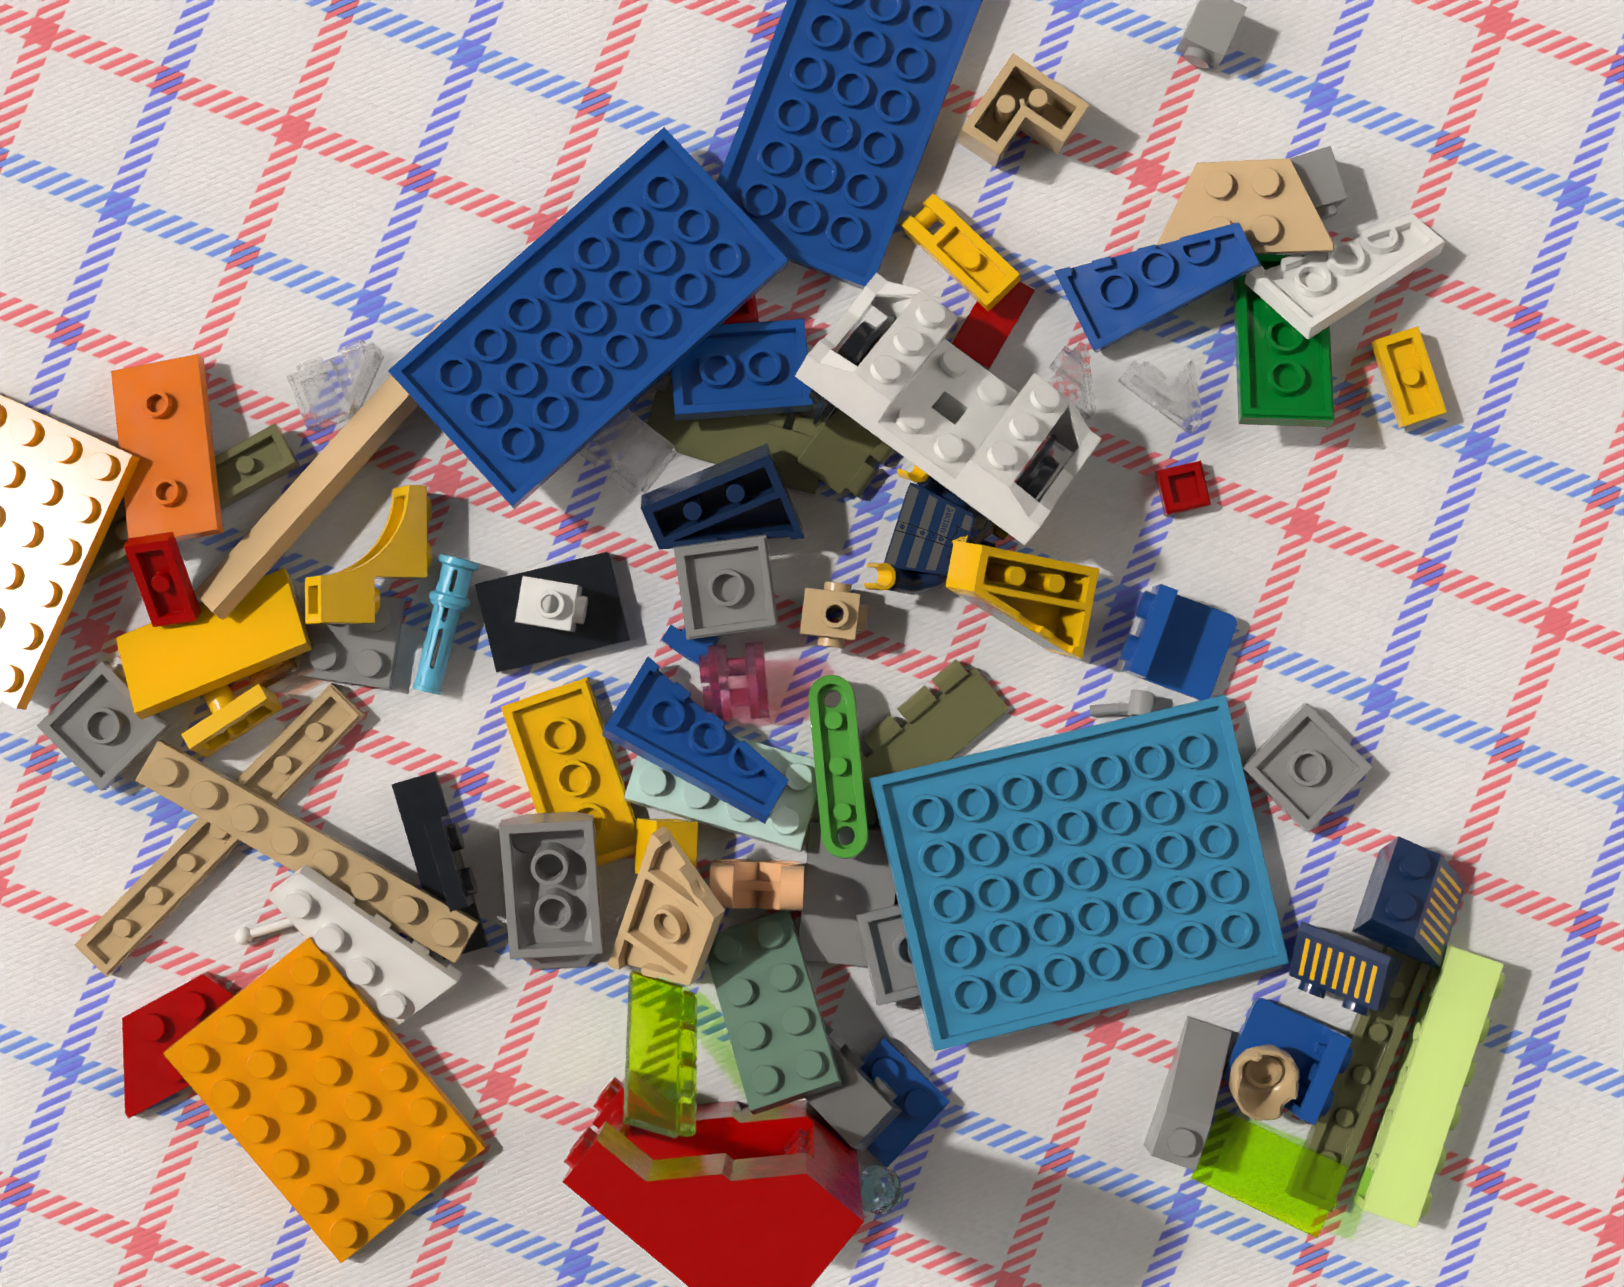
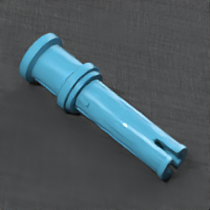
M439 554L438 561L442 565L436 589L430 591L429 594L430 603L434 604L423 644L416 680L412 687L441 695L442 692L441 687L452 651L460 612L466 611V607L469 608L470 605L467 594L473 571L479 569L480 565L477 562L445 554ZM455 570H457V571H458V574H457V578H456L454 590L451 591V585H452L454 573H455ZM445 608H449L446 621H444ZM440 629H443V634L436 658L435 667H432V660Z

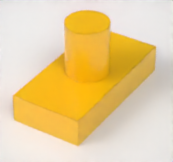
M227 684L202 695L212 714L181 735L190 750L208 758L282 710L283 706L275 693L260 684H257L237 698H235Z

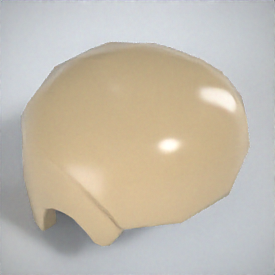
M1266 1044L1248 1048L1232 1064L1229 1088L1243 1114L1256 1121L1276 1120L1282 1116V1109L1285 1104L1298 1097L1299 1068L1288 1052L1274 1045Z

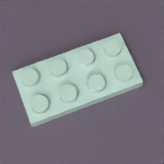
M734 736L740 742L745 741L789 779L783 793L764 824L637 755L624 801L800 852L817 795L814 759Z

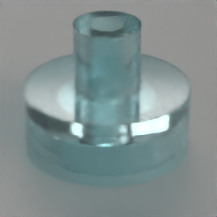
M872 1165L866 1168L860 1175L863 1210L877 1215H885L902 1202L904 1193L896 1172L878 1165Z

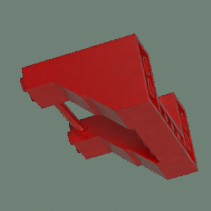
M629 1072L622 1082L614 1077L598 1096V1100L593 1105L598 1110V1113L592 1124L599 1130L595 1132L588 1127L569 1150L570 1153L564 1160V1163L570 1168L562 1182L688 1287H811L864 1223L857 1150L853 1149L807 1100L794 1101L755 1115L750 1112L749 1106H742L736 1100L671 1107Z

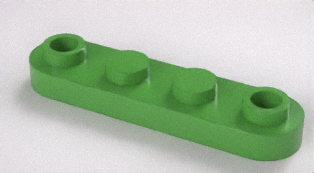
M826 675L813 683L808 695L821 836L825 848L832 855L841 859H852L863 853L869 842L856 696L847 680L837 675ZM831 692H837L841 695L840 704L834 708L827 707L825 704V698ZM843 828H851L855 833L853 842L848 845L841 844L838 839L839 832Z

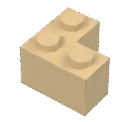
M1013 53L962 127L958 143L996 167L1021 130L1056 155H1059L1084 118L1089 104Z

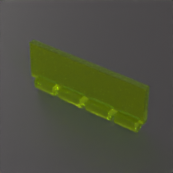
M632 970L629 974L623 1123L672 1138H677L678 1135L692 1136L696 1133L697 1103L695 1101L697 1097V1064L695 1062L697 1061L696 1025L698 997L696 994L686 990L682 992V985L660 978L644 976L641 972Z

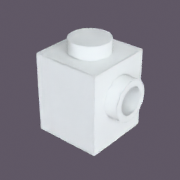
M523 576L515 622L575 632L576 623L584 624L588 597L581 596L582 587L578 585Z

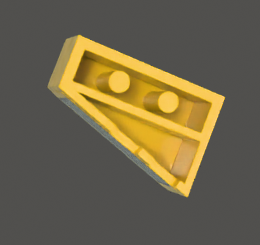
M954 541L945 587L1044 649L1055 654L1082 659L1100 568L984 545Z

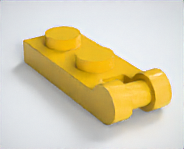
M931 194L923 202L924 208L915 217L908 216L900 224V228L912 242L919 245L980 305L989 311L1021 281L1020 274L938 196ZM936 221L942 223L944 226L934 235L928 231Z

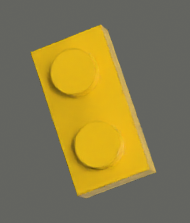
M1419 326L1371 342L1399 429L1447 413Z

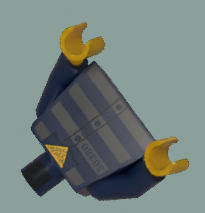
M914 464V468L910 473L901 469L897 470V475L900 478L916 482L917 484L910 482L884 563L869 562L866 566L875 568L878 572L876 583H864V587L868 590H889L908 595H917L943 588L947 581L954 541L974 544L973 541L976 537L972 536L971 532L976 515L970 512L971 506ZM983 540L978 545L995 548L996 543Z

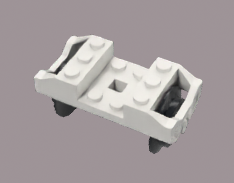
M876 273L826 337L819 340L808 353L795 377L812 389L809 398L818 405L813 425L815 427L820 425L836 406L987 517L989 520L974 539V544H979L991 534L1001 540H1004L1010 534L1023 545H1026L1052 511L1053 506L1102 438L1089 429L1071 399L1034 373L1020 393H1018L948 342L945 337L959 317L921 289L889 282ZM872 306L888 317L876 327L867 321H863L860 324ZM1049 435L1050 438L1048 439V441L1044 444V446L1041 448V450L1038 452V454L1031 461V463L1028 465V467L1025 469V471L1022 473V475L1015 483L1014 481L1017 478V476L1023 470L1025 465L1028 463V461L1033 456L1038 447L1041 445L1046 436ZM1057 441L1071 451L1072 455L1037 500L1036 497L1060 465L1051 456L1054 443Z

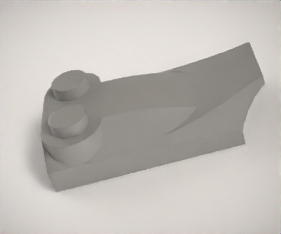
M579 812L525 814L501 820L499 832L510 959L521 958L529 963L533 969L588 966L596 954L603 953L596 852L597 831L594 824V815Z

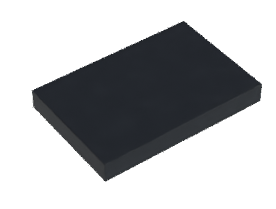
M609 552L475 584L496 673L630 641ZM526 576L582 587L581 596L588 597L584 624L576 623L575 632L515 622L522 577Z

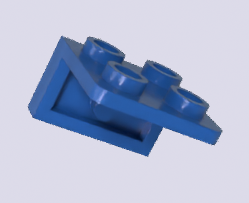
M1163 584L1153 586L1151 592L1145 590L1136 611V616L1141 618L1135 635H1128L1120 655V660L1125 661L1122 672L1197 700L1210 698L1237 626L1236 618L1226 612L1177 595L1178 590Z
M1257 998L1252 1003L1224 1067L1223 1078L1229 1083L1233 1062L1248 1048L1271 1044L1288 1052L1299 1068L1300 1079L1298 1081L1299 1091L1297 1099L1290 1100L1285 1104L1284 1108L1291 1111L1299 1119L1316 1125L1319 1115L1324 1117L1332 1105L1334 1091L1331 1088L1337 1074H1343L1350 1064L1353 1049L1349 1046L1352 1039L1333 1028L1265 998Z

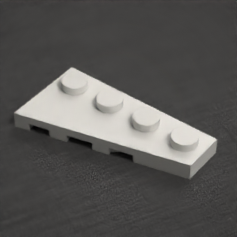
M1410 214L1361 231L1360 237L1348 242H1341L1340 239L1333 241L1334 252H1316L1304 257L1297 253L1283 258L1281 264L1276 267L1264 270L1260 266L1246 274L1245 284L1306 339H1310L1441 254L1445 241L1415 215Z
M306 864L274 888L268 896L273 904L306 938L311 937L392 1030L455 985L463 974L449 964L447 967H444L428 956L430 950L416 940L410 943L389 929L391 923L377 913L375 916H372L354 904V897Z

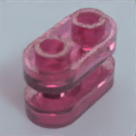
M763 642L745 643V657L728 658L726 644L707 646L708 655L699 656L701 683H710V686H703L704 710L707 713L712 712L721 721H733V707L750 706L751 719L770 718ZM747 675V688L731 689L730 676Z

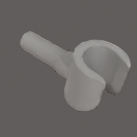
M1131 690L1129 704L1119 702L1090 705V715L1120 714L1131 717L1149 713L1154 709L1155 696L1149 691Z

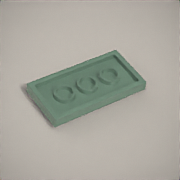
M781 910L716 933L707 960L750 1112L755 1115L841 1086V1078L790 911Z

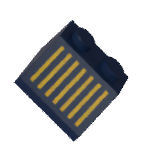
M1398 836L1379 850L1352 932L1437 969L1441 965L1466 884L1442 855Z
M1301 921L1297 932L1289 976L1301 980L1298 989L1323 999L1327 991L1344 998L1342 1007L1368 1017L1371 1009L1377 1012L1384 1011L1403 960Z

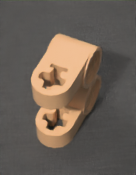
M713 859L710 867L709 888L723 908L758 907L771 910L803 911L805 863L783 860Z

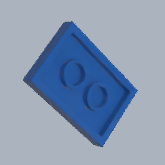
M804 319L720 325L671 369L675 421L812 411L813 401L809 398L812 390L795 377L808 355Z

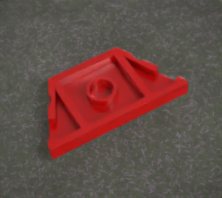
M209 972L201 974L122 1018L125 1114L128 1119L189 1086L188 1082L163 1053L236 995Z

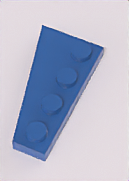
M1238 222L1181 237L1176 241L1160 245H1150L1139 248L1134 252L1115 257L1109 256L1093 260L1092 263L1073 268L1067 267L1055 270L1054 272L1093 351L1098 353L1262 265L1241 224Z
M648 656L604 727L602 736L765 824L789 779L745 741L740 742L724 728L725 723L712 712L708 714L690 698V692L678 682L674 684L659 671L660 666Z

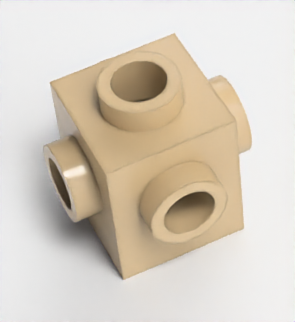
M825 581L824 590L805 588L800 635L818 637V646L844 649L845 640L855 641L856 632H865L868 605L859 604L860 594L851 593V584ZM829 608H839L843 613V619L838 623L828 621L826 611Z

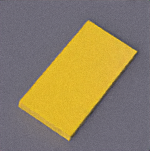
M285 568L264 576L224 620L212 613L201 602L198 603L201 614L197 621L153 627L150 623L116 637L134 713L141 720L312 650L291 576Z
M589 677L501 706L537 814L579 812L594 815V824L597 831V866L635 854L637 818L632 803L624 801L627 789L611 742L602 736L605 724Z

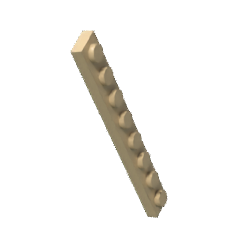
M164 740L157 741L135 780L294 872L305 864L354 897V904L372 916H375L377 913L391 923L390 927L416 940L453 963L459 960L480 923L479 920L460 909L450 912L446 901Z

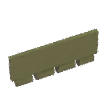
M670 376L666 392L657 389L642 442L713 464H718L768 443L785 485L815 495L819 479L796 461L825 422L823 421L815 427L813 425L814 418L797 413L791 431L784 428L788 413L675 421L672 379Z
M836 407L796 462L840 495L846 489L859 498L878 473L865 462L866 459L870 456L879 464L884 465L894 452V449Z
M955 659L931 679L942 692L939 697L935 698L924 685L897 708L908 723L901 728L889 715L862 737L873 751L867 757L861 752L867 816L870 826L878 820V814L869 778L951 759L1009 710L1008 706L975 667L967 672Z

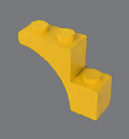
M406 485L393 488L391 508L386 525L371 549L354 564L339 572L305 578V624L375 623V615L380 608V593L378 588L375 587V579L412 580L427 577V570L432 563V548L427 542V524L431 520L432 504L430 498L427 497V486Z

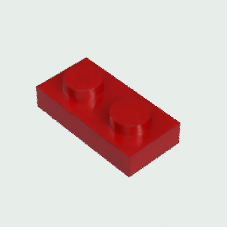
M166 532L129 538L124 545V549L152 626L158 627L197 621L201 610L174 533Z

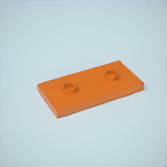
M199 354L111 371L119 449L141 458L124 493L128 539L173 532L178 542L223 533L204 358Z

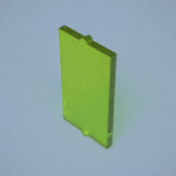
M1221 1108L1206 1139L1196 1171H1193L1191 1178L1318 1239L1330 1209L1338 1205L1335 1197L1348 1167Z

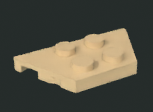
M1290 158L1196 163L1157 245L1176 241L1181 237L1239 222L1256 255L1334 252V243Z
M663 826L651 834L608 965L618 970L625 965L641 968L642 975L653 978L665 977L671 982L690 986L701 977L725 909L672 834Z

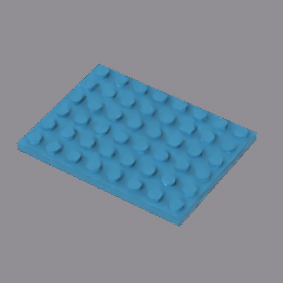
M1226 695L1215 696L869 778L930 1043L934 1051L1289 963Z

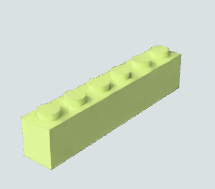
M1447 944L1440 967L1437 969L1430 967L1353 1201L1363 1211L1413 1228H1417L1420 1217L1424 1218L1427 1215L1432 1201V1193L1429 1189L1434 1174H1439L1445 1164L1447 1151L1444 1144L1448 1132L1455 1129L1460 1118L1461 1105L1458 1104L1463 1086L1467 1087L1471 1083L1475 1073L1476 1063L1472 1059L1477 1044L1485 1040L1489 1031L1490 1018L1487 1014L1492 999L1499 997L1504 986L1505 975L1501 973L1504 964Z

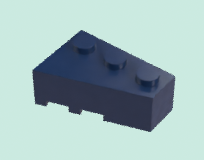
M768 443L641 495V510L659 550L673 549L675 546L766 534L767 539L790 537V539L805 538L802 523Z

